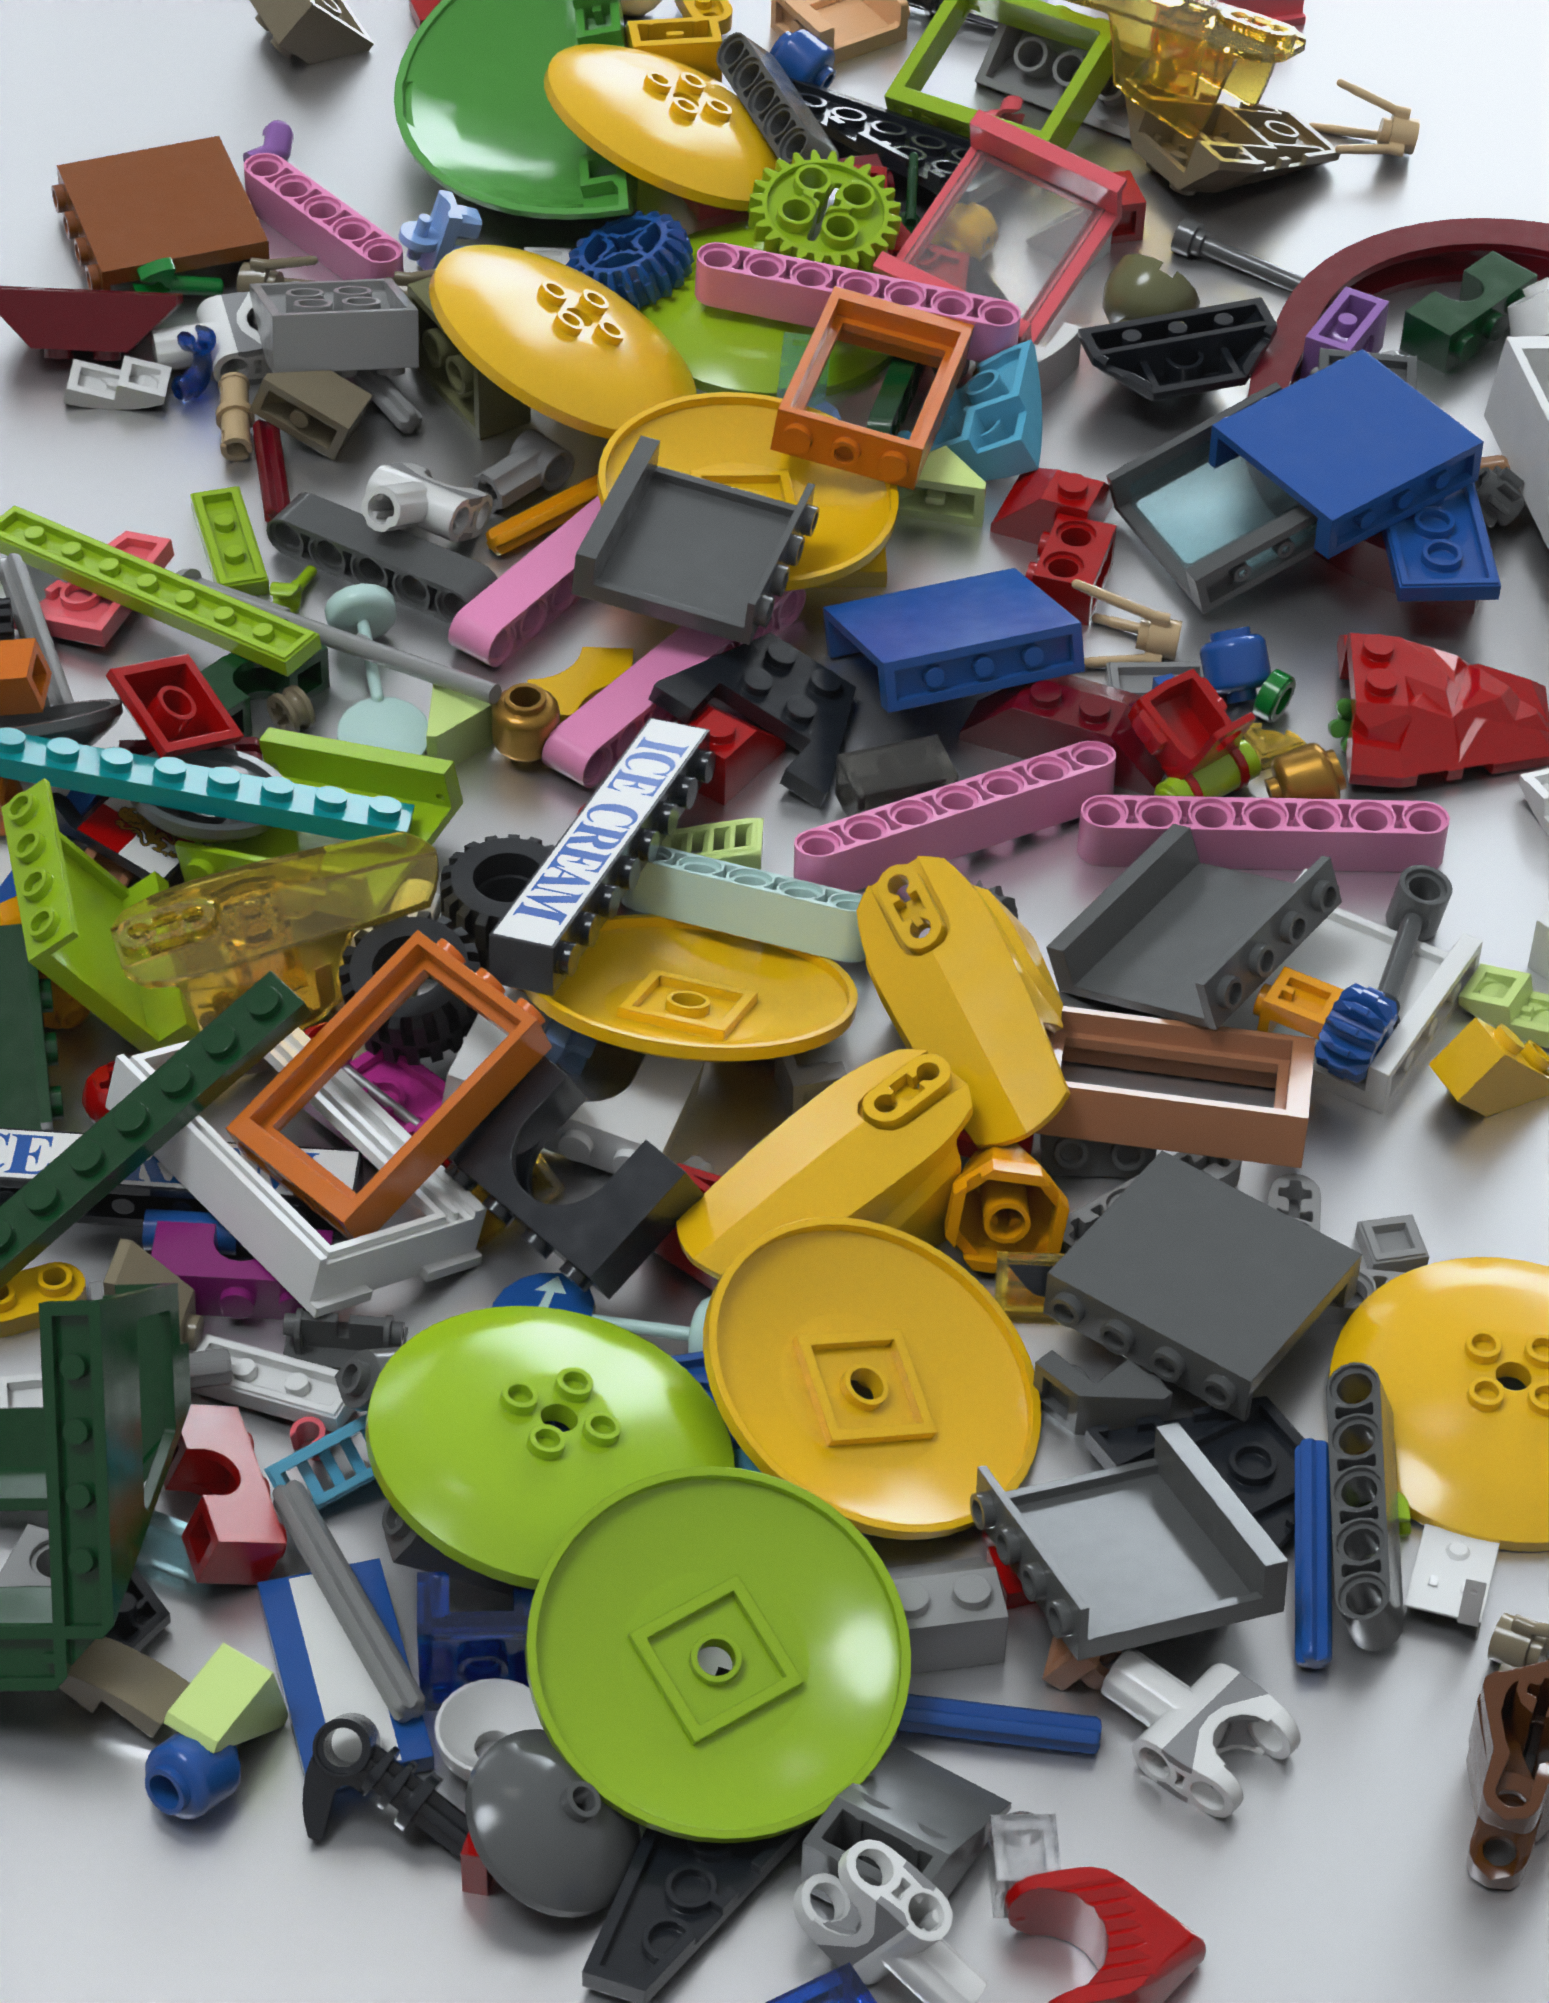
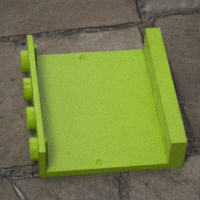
M268 727L259 739L264 762L276 769L282 777L291 780L293 783L319 788L334 786L343 789L347 793L369 797L389 796L397 799L399 802L415 805L405 851L273 827L257 837L244 841L205 846L200 842L190 843L178 840L174 846L186 887L372 924L373 921L378 919L462 806L463 798L454 761Z

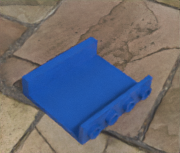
M1361 349L1213 424L1209 464L1217 468L1239 456L1244 458L1318 517L1314 549L1329 559L1477 481L1484 441L1365 350Z
M1016 568L823 607L828 656L834 658L862 652L878 667L881 707L888 713L1085 672L1081 622Z

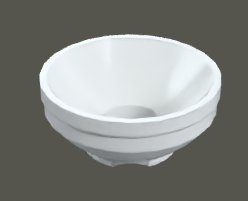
M491 1678L465 1684L452 1692L442 1703L435 1721L436 1745L444 1764L454 1774L468 1781L476 1762L479 1760L475 1752L481 1744L488 1741H499L507 1735L522 1730H544L535 1710L530 1688L509 1679Z

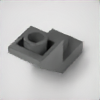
M1053 1350L1035 1362L1033 1385L1039 1391L1041 1409L1074 1435H1085L1086 1429L1102 1424H1107L1109 1431L1135 1426L1136 1418L1158 1415L1162 1421L1169 1420L1172 1392L1166 1388L1165 1384L1157 1376L1146 1373L1130 1359L1126 1360L1096 1384L1090 1380L1083 1369L1068 1363Z

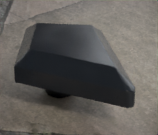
M134 1567L115 1624L104 1637L140 1651L171 1622L169 1611L136 1567Z

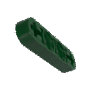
M893 357L870 412L866 428L894 436L898 435L927 365Z

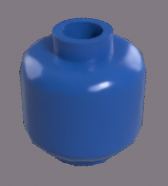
M801 29L794 33L790 31L785 32L775 42L770 51V54L777 59L790 78L801 82H810L827 89L835 79L836 70L833 69L835 61L834 50L808 30Z
M1250 626L1209 634L1210 642L1204 644L1200 649L1204 677L1214 687L1218 695L1226 694L1227 704L1256 699V688L1262 687L1265 680L1272 673L1264 637L1259 634H1251Z
M176 1732L152 1749L145 1762V1789L148 1797L160 1811L183 1820H195L209 1812L235 1793L241 1781V1763L236 1746L228 1745L222 1751L213 1754L197 1740L186 1737L179 1732Z

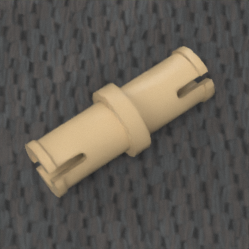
M229 372L221 377L222 381L218 382L220 405L216 409L215 417L216 424L221 429V454L224 458L236 462L247 459L249 457L248 452L252 453L250 429L255 422V414L249 411L251 407L249 403V379L242 373Z

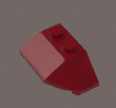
M0 285V316L30 348L44 349L45 358L71 359L73 358L74 350L92 351L93 360L120 361L122 352L128 353L136 349L151 334L152 330H156L183 304V293Z
M1072 675L1004 688L978 700L959 732L960 741L1025 760L1078 742L1099 741L1113 747L1116 752L1114 786L1144 795L1155 796L1156 785L1167 777L1161 768L1160 762L1154 755L1148 752L1143 742L1131 727V721L1128 718L1132 706L1142 695Z

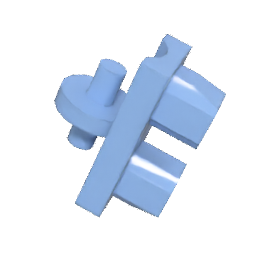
M439 190L431 216L420 214L417 222L409 221L403 223L398 236L400 242L408 248L406 256L409 259L416 261L424 270L435 269L446 254L455 249L465 247L455 245L457 238L478 239L482 228V220L477 209L457 205L452 192Z

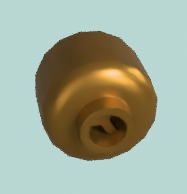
M519 683L503 691L498 702L493 704L491 708L492 737L496 749L502 755L520 762H532L542 759V751L547 738L560 724L559 705L555 697L536 684Z
M1308 743L1274 757L1271 763L1273 777L1264 780L1269 798L1340 799V791L1347 788L1343 770L1334 750L1325 751L1317 743Z

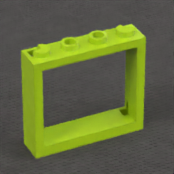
M944 0L885 93L884 98L887 109L970 138L969 123L978 110L923 93L921 90L965 19L971 13L1089 51L1041 131L999 118L1066 150L1124 55L1119 25L1113 24L1105 18H1094L1075 12L1064 5H1053L1040 0Z

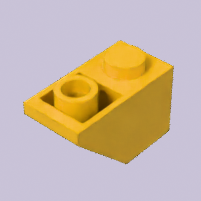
M1475 1017L1429 1063V1066L1457 1102L1485 1117L1549 1096L1548 1054L1532 1040H1528L1523 1044L1517 1035L1503 1024L1494 1028Z

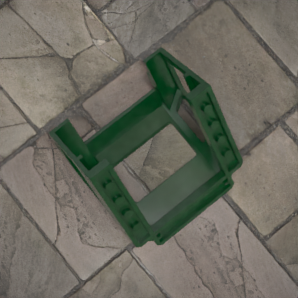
M178 1283L115 1285V1295H104L103 1299L47 1301L39 1303L43 1407L0 1408V1511L48 1510L51 1586L0 1587V1691H56L67 1679L70 1668L95 1639H103L115 1624L191 1406L189 1342H180Z

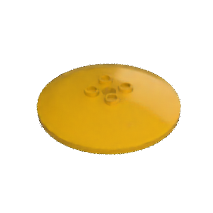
M582 44L565 48L558 52L548 65L544 75V90L552 108L564 124L602 157L622 170L657 188L705 205L737 211H748L750 194L753 193L755 180H762L765 167L775 170L777 156L735 91L690 66L654 53L606 44Z
M472 245L455 249L446 254L440 260L430 279L429 298L434 314L443 331L462 355L505 392L557 422L594 436L610 439L620 426L641 411L671 399L697 394L693 376L687 364L661 330L617 293L569 266L521 249L498 245ZM638 428L631 431L630 434L637 433Z
M714 392L688 395L656 404L641 411L620 426L610 437L599 461L597 478L598 497L602 507L642 435L660 440L657 466L797 505L807 484H815L812 505L820 508L818 521L811 537L803 536L805 537V543L798 565L796 567L788 566L790 567V574L785 591L824 585L841 579L868 564L881 552L894 531L899 495L897 485L770 450L777 412L783 398L741 392ZM809 406L806 408V411L837 419ZM638 428L637 433L630 434L631 431Z
M652 914L615 916L613 919L608 918L600 929L599 937L594 947H588L580 957L575 974L572 977H566L554 996L524 990L536 1007L547 1016L578 1033L642 1054L697 1062L762 1060L794 1055L821 1047L832 1042L850 1028L855 1019L858 993L854 981L832 959Z
M847 1217L802 1219L779 1226L753 1240L735 1257L715 1286L706 1310L703 1327V1354L710 1390L730 1433L743 1452L762 1473L783 1479L811 1492L835 1508L861 1533L901 1540L944 1537L974 1526L975 1523L970 1511V1497L976 1493L977 1467L986 1465L1005 1492L1017 1489L1026 1477L1035 1457L1041 1428V1401L1039 1391L1033 1385L1034 1369L1031 1359L1012 1321L995 1298L965 1268L932 1245L906 1232L867 1220ZM850 1380H856L863 1387L870 1389L874 1399H865L859 1396L852 1388Z
M1470 1257L1435 1262L1395 1277L1368 1296L1349 1317L1334 1347L1328 1379L1339 1367L1352 1362L1365 1363L1372 1366L1378 1373L1393 1411L1397 1492L1403 1494L1408 1500L1410 1516L1413 1520L1422 1525H1434L1467 1537L1500 1543L1499 1550L1519 1552L1549 1551V1266L1501 1257ZM1513 1377L1520 1380L1526 1388L1518 1391L1504 1388L1497 1379ZM1368 1450L1359 1452L1357 1455L1363 1454Z

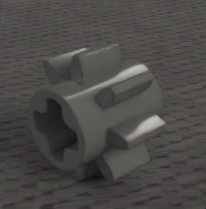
M1495 466L1493 471L1488 467L1480 469L1478 480L1474 483L1484 522L1490 528L1495 523L1499 526H1506L1519 515L1525 504L1522 494L1518 491L1524 481L1508 467L1502 470L1499 466Z

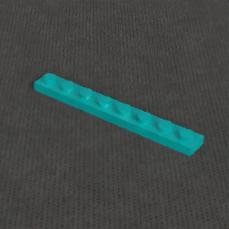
M0 728V777L35 784L45 778L52 787L405 851L415 805L399 802L393 797L363 796L347 793L343 789L334 786L319 788L293 783L291 780L279 776L264 778L242 774L229 767L209 768L187 764L175 757L154 758L132 754L127 749L120 747L105 749L78 744L69 738L57 737L50 739L27 735L15 728Z

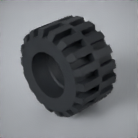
M508 834V838H498L496 835L485 837V842L477 843L473 841L464 846V852H455L449 858V865L444 866L441 872V915L452 920L454 929L462 927L469 934L470 943H475L481 968L487 969L488 972L489 934L554 848V845L543 846L541 839L530 837L528 840L520 839V835Z
M407 911L394 913L396 919L387 922L381 917L372 922L373 930L370 932L361 929L354 936L356 947L347 946L342 955L344 965L339 966V980L344 1005L417 930L435 943L441 938L448 941L465 958L466 963L464 965L476 973L481 968L475 943H470L469 934L462 927L454 929L452 920L443 915L436 921L432 920L431 912L418 911L417 917H408ZM438 983L427 993L408 998L364 1044L365 1049L375 1055L382 1048L384 1060L394 1064L398 1062L399 1055L406 1056L408 1065H420V1059L431 1057L432 1063L444 1059L443 1052L450 1049L453 1053H457L464 1042L463 1037H466L478 1013Z

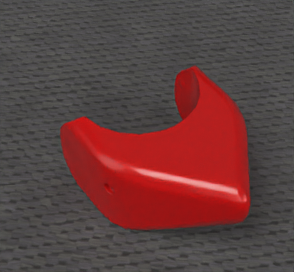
M1077 1867L1035 1874L1015 1883L1005 1897L1004 1906L1009 1923L1013 1928L1030 1936H1052L1068 1941L1084 1951L1098 1969V1972L1087 1985L1061 1994L1048 2003H1164L1206 1956V1945L1200 1936L1129 1882L1107 1869Z

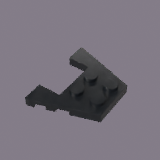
M770 632L752 640L750 645H740L659 680L653 686L648 700L687 725L713 697L724 702L801 752L785 769L779 784L815 807L820 808L831 785L856 686Z
M1267 1396L1252 1398L1250 1416L1245 1422L1224 1410L1216 1409L1210 1405L1193 1408L1191 1417L1162 1421L1158 1415L1136 1418V1423L1133 1427L1109 1431L1108 1425L1102 1424L1086 1429L1084 1445L1103 1468L1107 1469L1154 1458L1156 1427L1178 1422L1279 1550L1295 1535V1448L1305 1438Z

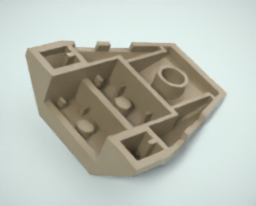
M1126 79L1124 92L1132 149L1146 161V166L1150 170L1161 174L1170 182L1169 187L1177 193L1187 196H1193L1196 192L1217 193L1339 160L1340 154L1336 153L1335 146L1294 111L1241 100L1239 108L1225 103H1215L1217 98L1215 93L1202 91L1198 99L1184 96L1177 90L1178 87L1175 84Z

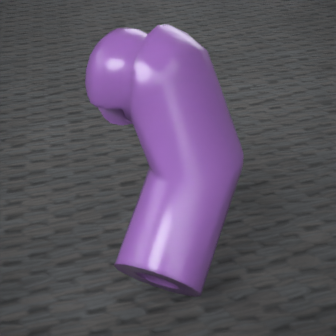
M274 120L265 126L263 130V145L243 154L244 162L250 156L258 153L275 154L287 161L291 156L294 133L286 122Z

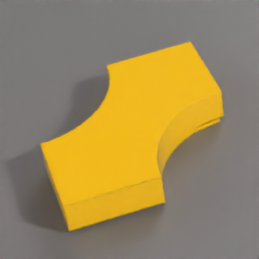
M582 647L578 659L565 671L546 678L528 679L527 683L536 684L555 697L559 705L561 724L633 666V648Z

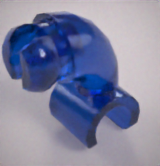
M198 324L195 326L198 335L197 342L195 337L189 332L181 331L177 336L180 348L193 353L191 366L184 371L182 376H176L171 384L172 392L179 400L189 401L193 397L198 398L206 390L212 374L211 351L216 344V335L207 326Z

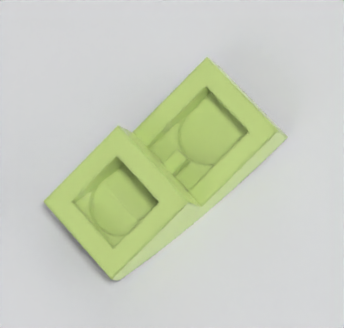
M1480 963L1458 995L1459 1005L1495 1028L1503 1024L1514 1032L1519 1039L1526 1042L1532 1040L1538 1046L1549 1049V994L1533 991L1532 977L1529 973Z

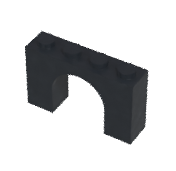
M543 1056L447 1158L450 1164L444 1172L466 1191L472 1192L478 1187L488 1197L482 1202V1205L505 1226L508 1227L515 1219L526 1228L520 1237L545 1260L553 1252L565 1263L559 1270L581 1291L586 1293L591 1286H594L610 1300L676 1227V1221L697 1203L704 1194L682 1168L649 1141L645 1140L608 1182L588 1198L565 1205H552L536 1200L532 1189V1174L541 1150L587 1100V1097L572 1079L547 1057Z

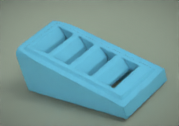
M367 1414L265 1468L264 1471L273 1488L275 1489L278 1485H286L290 1481L286 1472L297 1467L313 1496L312 1501L316 1508L320 1510L376 1480L372 1467L366 1468L351 1440L352 1437L360 1433L365 1439ZM339 1444L356 1474L345 1480L329 1450ZM319 1456L335 1486L325 1492L308 1460Z

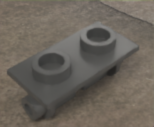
M1040 1134L1041 1166L1049 1176L1134 1178L1156 1157V1149Z
M297 1308L296 1313H285L283 1336H286L283 1355L340 1370L344 1363L360 1350L401 1347L407 1341L408 1327H405V1322H395L393 1315L375 1317L350 1314L349 1322H339L338 1313H329L314 1318L308 1311H305V1308Z

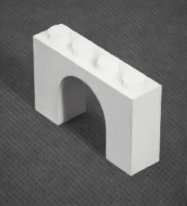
M502 985L505 989V996L515 1003L519 998L527 1000L544 1017L545 1013L536 1007L526 993ZM479 1013L447 1073L442 1104L508 1036ZM646 1054L632 1083L623 1092L606 1100L584 1102L547 1142L543 1149L612 1174L618 1171L645 1140L669 1157L697 1096L705 1062L677 1060Z

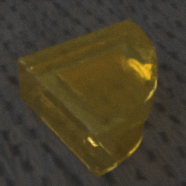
M1253 723L1242 737L1253 747L1258 755L1262 768L1261 771L1270 769L1272 760L1277 755L1307 744L1298 735L1286 730L1284 735L1276 731L1261 729V723Z

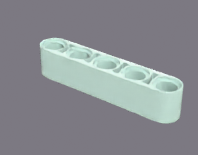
M659 846L654 862L647 863L640 872L635 889L633 891L628 890L621 899L622 904L627 908L837 961L862 962L866 960L857 919V908L863 895Z

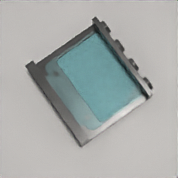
M1277 382L1106 475L1115 510L1202 614L1211 611L1317 552L1314 549L1318 517L1241 456L1217 468L1209 464L1212 425L1224 417L1231 416L1258 402L1260 399L1282 390V387Z

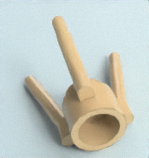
M1342 78L1336 81L1338 87L1391 113V117H1382L1378 130L1328 123H1309L1317 132L1376 140L1377 144L1337 145L1335 151L1338 154H1388L1403 157V154L1412 155L1420 130V119L1410 117L1412 108L1396 105Z
M1079 579L1072 581L1071 584L1074 589L1144 618L1138 623L1099 613L1093 614L1092 621L1094 623L1138 634L1135 649L1145 650V654L1084 658L1085 668H1106V663L1161 662L1162 659L1175 661L1183 621L1170 619L1171 613L1152 610Z

